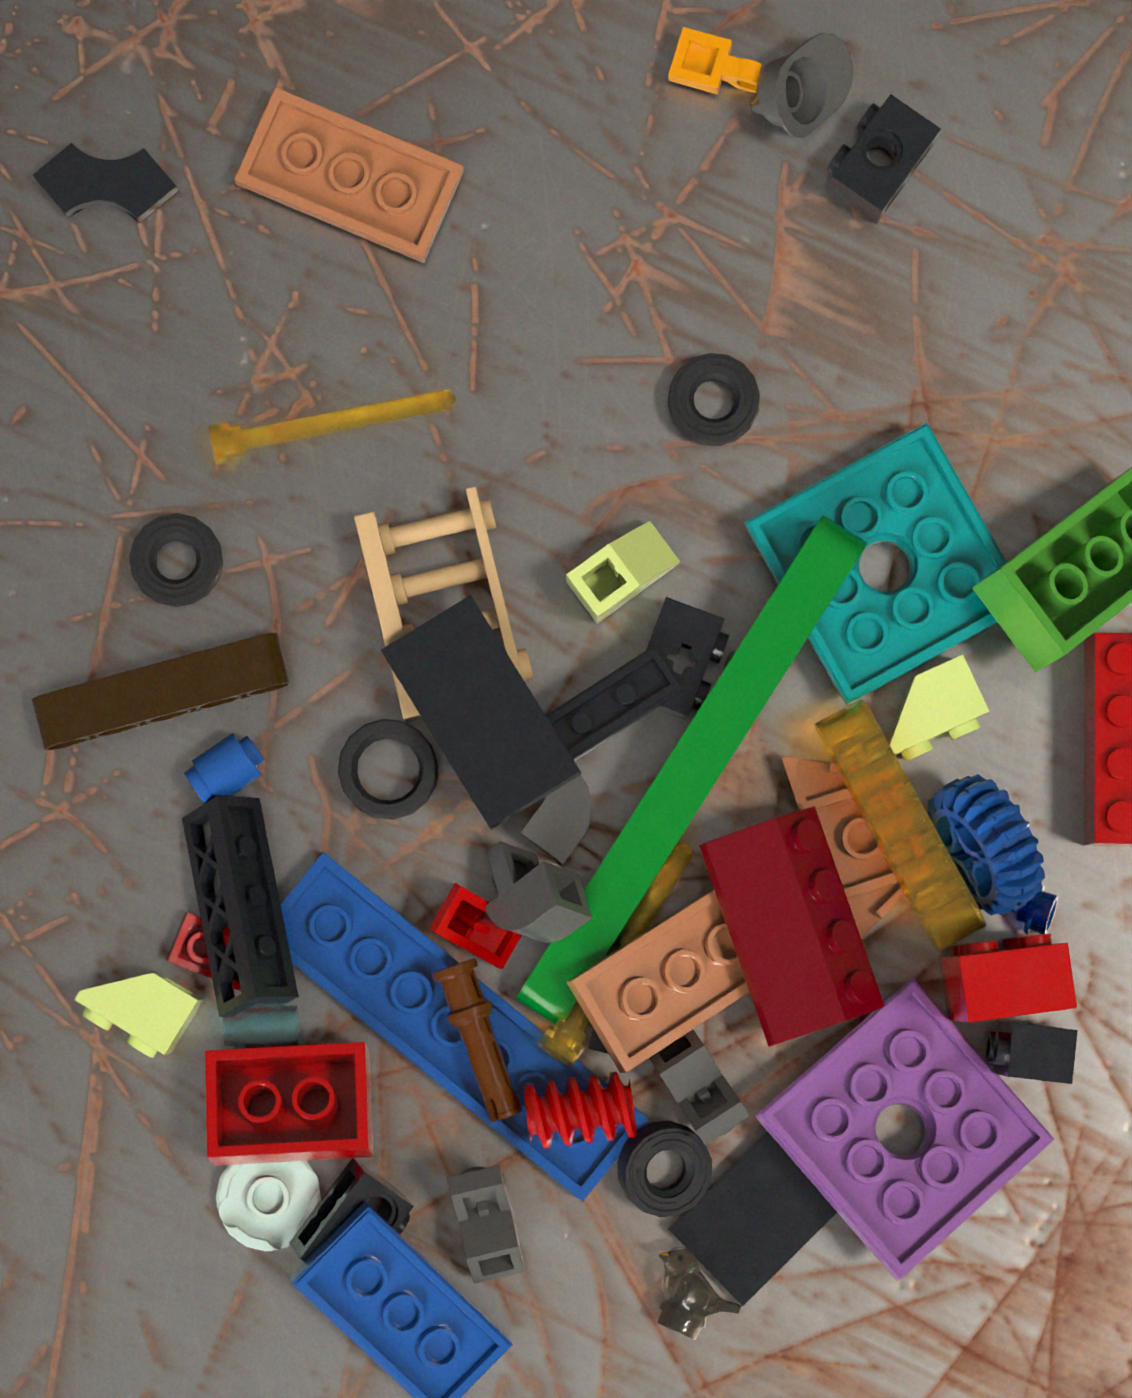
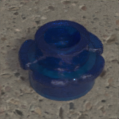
M1043 885L1042 890L1035 894L1033 899L1018 909L1016 920L1025 923L1024 933L1026 935H1029L1032 931L1039 934H1047L1051 926L1058 903V895L1045 892V886Z

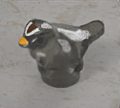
M674 1247L668 1252L659 1254L665 1269L661 1279V1290L666 1300L659 1307L662 1312L657 1323L696 1340L700 1329H705L706 1317L719 1312L740 1314L742 1305L724 1300L716 1293L709 1281L699 1270L697 1259L690 1250L685 1247Z

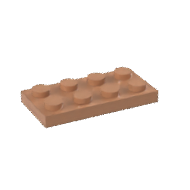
M275 87L234 180L238 186L424 263L462 178L464 166Z
M714 887L566 981L620 1073H627L749 993Z

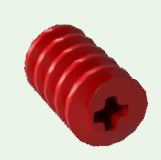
M610 1072L607 1088H603L595 1074L589 1075L586 1090L581 1091L575 1077H570L567 1080L564 1094H560L554 1080H547L544 1095L540 1097L533 1083L525 1084L524 1097L530 1144L532 1143L533 1135H537L544 1149H549L552 1146L554 1133L558 1132L565 1146H571L577 1129H580L587 1144L593 1143L597 1127H601L608 1141H612L615 1139L618 1124L623 1125L629 1138L636 1137L637 1129L630 1078L628 1085L624 1086L618 1073Z

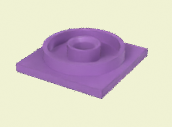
M914 978L909 980L885 1001V1007L875 1010L755 1115L757 1120L896 1281L901 1280L1055 1140ZM892 1105L907 1106L914 1110L921 1118L924 1125V1140L914 1154L908 1156L894 1155L880 1144L876 1135V1122L880 1113L886 1107Z

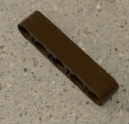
M268 633L45 693L33 698L32 703L44 750L49 751L278 690L291 685V679L279 634Z

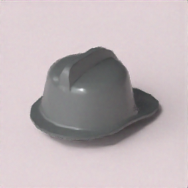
M820 33L808 39L791 54L768 63L760 73L757 97L750 103L751 110L755 113L763 114L773 125L783 127L792 137L804 138L812 133L822 122L839 109L846 100L851 88L853 65L851 54L844 41L835 34Z

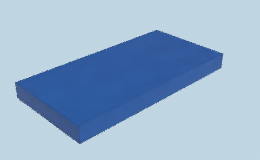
M366 1201L289 1277L291 1284L413 1398H461L513 1345L510 1338Z

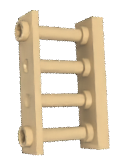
M476 487L468 488L466 493L470 508L391 528L389 523L379 525L375 512L354 516L385 646L390 645L417 628H414L413 623L403 625L399 605L408 603V597L488 578L495 608L481 612L492 630L500 628L505 651L523 680L534 678L527 648L516 650L487 534V530L496 528L489 498L479 500ZM475 528L482 558L403 578L401 573L391 575L386 555L396 553V547ZM392 670L404 721L408 723L422 719Z

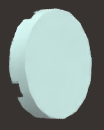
M309 1161L228 1165L220 1176L216 1193L219 1215L229 1235L246 1247L262 1251L289 1247L291 1239L322 1199L319 1177Z

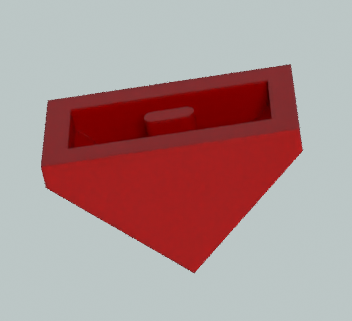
M454 883L429 930L503 970L522 935L497 926L489 918L484 907L490 902Z

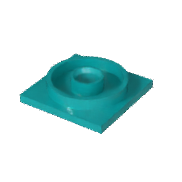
M928 423L917 427L760 513L744 524L777 584L782 580L822 515L866 541L868 544L865 549L873 544L886 542L896 545L907 556L909 575L906 582L896 590L884 592L871 588L863 580L859 569L860 555L808 637L846 706L997 623L972 587L1005 563L1006 560Z

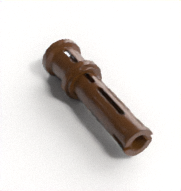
M476 958L431 974L433 980L441 984L450 1013L446 1016L448 1023L452 1024L453 1028L458 1027L478 1087L481 1090L490 1122H495L522 1112V1108L514 1092L505 1061L489 1019V1015L493 1014L491 1011L493 1006L491 1000L484 999L474 970L478 963Z

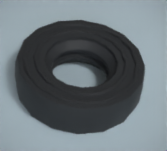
M708 353L690 359L678 369L669 386L668 408L672 422L685 437L700 445L721 446L735 442L750 430L759 412L760 392L755 376L744 363L726 354ZM720 381L729 387L734 397V404L727 415L718 419H711L699 413L694 404V394L703 383Z
M179 513L159 516L144 525L133 540L129 556L131 574L140 590L155 602L173 607L191 605L209 595L220 579L224 563L221 544L211 528L196 517ZM178 540L192 546L196 555V564L188 576L183 579L173 580L166 578L160 573L156 560L158 552L165 544Z
M669 1120L651 1122L638 1129L636 1137L629 1138L623 1145L617 1161L618 1181L625 1197L642 1212L661 1218L678 1216L693 1208L706 1194L712 1178V1158L707 1146L688 1126ZM672 1150L678 1152L683 1161V1170L677 1181L668 1187L659 1188L652 1186L647 1178V1167L650 1160L661 1151Z

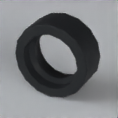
M381 719L364 724L349 736L340 752L338 776L343 792L356 808L374 818L395 820L413 814L428 802L437 785L438 763L432 745L420 730L403 721ZM383 739H394L405 743L416 754L419 763L418 780L413 789L405 796L394 800H381L368 794L361 785L357 773L359 759L364 750L372 743Z

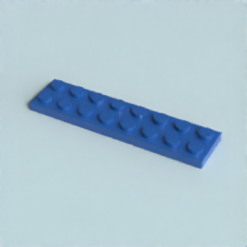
M323 852L281 903L292 963L583 1202L620 1156L623 1145L629 1139L627 1132L622 1124H618L615 1139L608 1141L602 1128L597 1127L594 1142L587 1144L580 1129H577L571 1146H565L558 1132L554 1133L552 1146L549 1149H544L537 1135H533L532 1143L530 1144L524 1089L525 1084L531 1082L540 1097L544 1095L547 1080H554L560 1094H564L568 1078L575 1077L581 1091H585L589 1075L594 1073L478 979L484 999L491 1000L493 1006L491 1011L493 1014L489 1015V1019L505 1061L514 1092L522 1108V1112L490 1122L458 1027L453 1028L452 1024L448 1023L446 1016L450 1013L446 998L440 982L434 981L431 974L459 962ZM597 1076L602 1087L607 1088V1083ZM634 1106L636 1129L638 1130L647 1123L649 1118Z

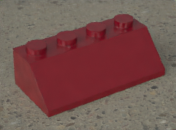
M815 806L759 823L699 845L768 1047L885 1007Z

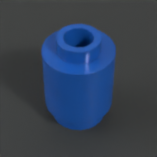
M231 733L193 759L192 763L194 766L186 770L184 774L205 804L216 796H233L262 776L258 766L265 759L248 735L239 740L234 733Z

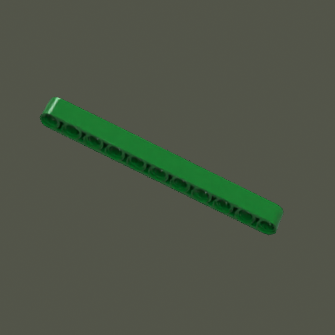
M822 515L586 886L584 892L593 918L566 938L550 943L515 1000L560 1028L577 1001L566 981L605 957L868 544L866 541Z

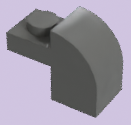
M581 775L542 798L544 800L521 831L523 837L562 865L566 863L584 838L591 820V795Z
M502 841L486 852L493 873L492 881L499 896L484 907L489 918L497 926L540 942L551 943L566 938L593 918L579 874L544 861L539 864L536 854Z
M694 1029L649 1058L704 1145L719 1136L727 1134L737 1124L750 1117Z
M481 1166L472 1167L459 1175L447 1177L450 1196L460 1225L466 1260L474 1284L525 1272L510 1197L500 1166L488 1168Z

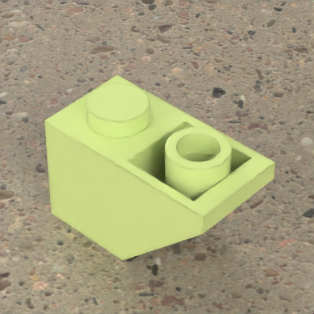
M648 521L607 544L566 574V583L598 624L679 565L680 560L651 521Z
M960 655L920 673L909 681L884 748L888 758L901 753L906 762L933 750L934 748L930 740L939 735L949 732L953 741L981 728L977 718L990 711L964 655Z
M149 973L80 990L74 999L86 1007L82 1013L86 1019L105 1030H109L112 1024L131 1034L126 1041L129 1045L154 1058L157 1051L163 1055L173 1052L204 1001L201 997L161 973Z

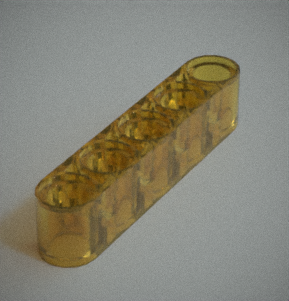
M859 699L816 722L815 728L820 740L924 931L937 951H941L986 927L979 907L875 717L863 699Z

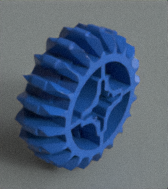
M979 774L972 777L968 775L961 780L957 778L944 785L943 789L935 793L934 797L928 801L929 811L926 812V820L930 824L928 835L935 844L933 851L940 857L942 862L941 868L946 869L950 875L951 884H956L961 890L962 897L971 899L975 908L978 910L983 909L991 916L997 913L1003 915L1025 906L1028 901L1035 897V894L1042 890V880L1045 878V873L1041 864L1044 862V859L1036 847L1038 839L1030 831V822L1025 821L1021 815L1020 806L1018 804L1014 805L1010 801L1008 792L1004 789L999 790L997 784L992 779L986 780Z

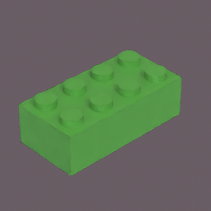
M1132 467L1114 478L972 587L1034 672L1065 656L1132 603Z

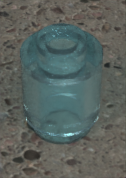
M285 1003L255 1004L233 1017H223L224 1045L234 1046V1049L300 1045L298 1005L285 1006Z

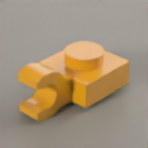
M683 27L668 77L671 82L718 94L722 80L743 91L756 93L762 64L750 59L731 56L732 40Z

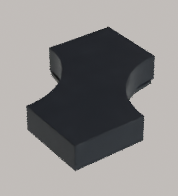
M70 143L33 174L35 180L67 217H72L87 208L106 206L120 209L141 223L179 191L175 183L144 148L126 158L105 160L87 155L73 143Z

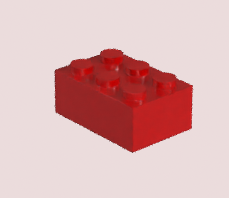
M1051 933L1003 939L1005 949L1002 950L998 948V941L951 946L953 956L939 958L947 1017L952 1021L975 1022L1077 1008L1068 943L1053 944Z
M365 1042L205 1051L207 1158L215 1166L374 1157L370 1051Z

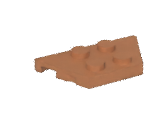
M794 756L784 757L781 759V763L796 809L800 811L815 806L862 938L930 872L897 772L852 767L851 765L833 762L826 763L806 760Z

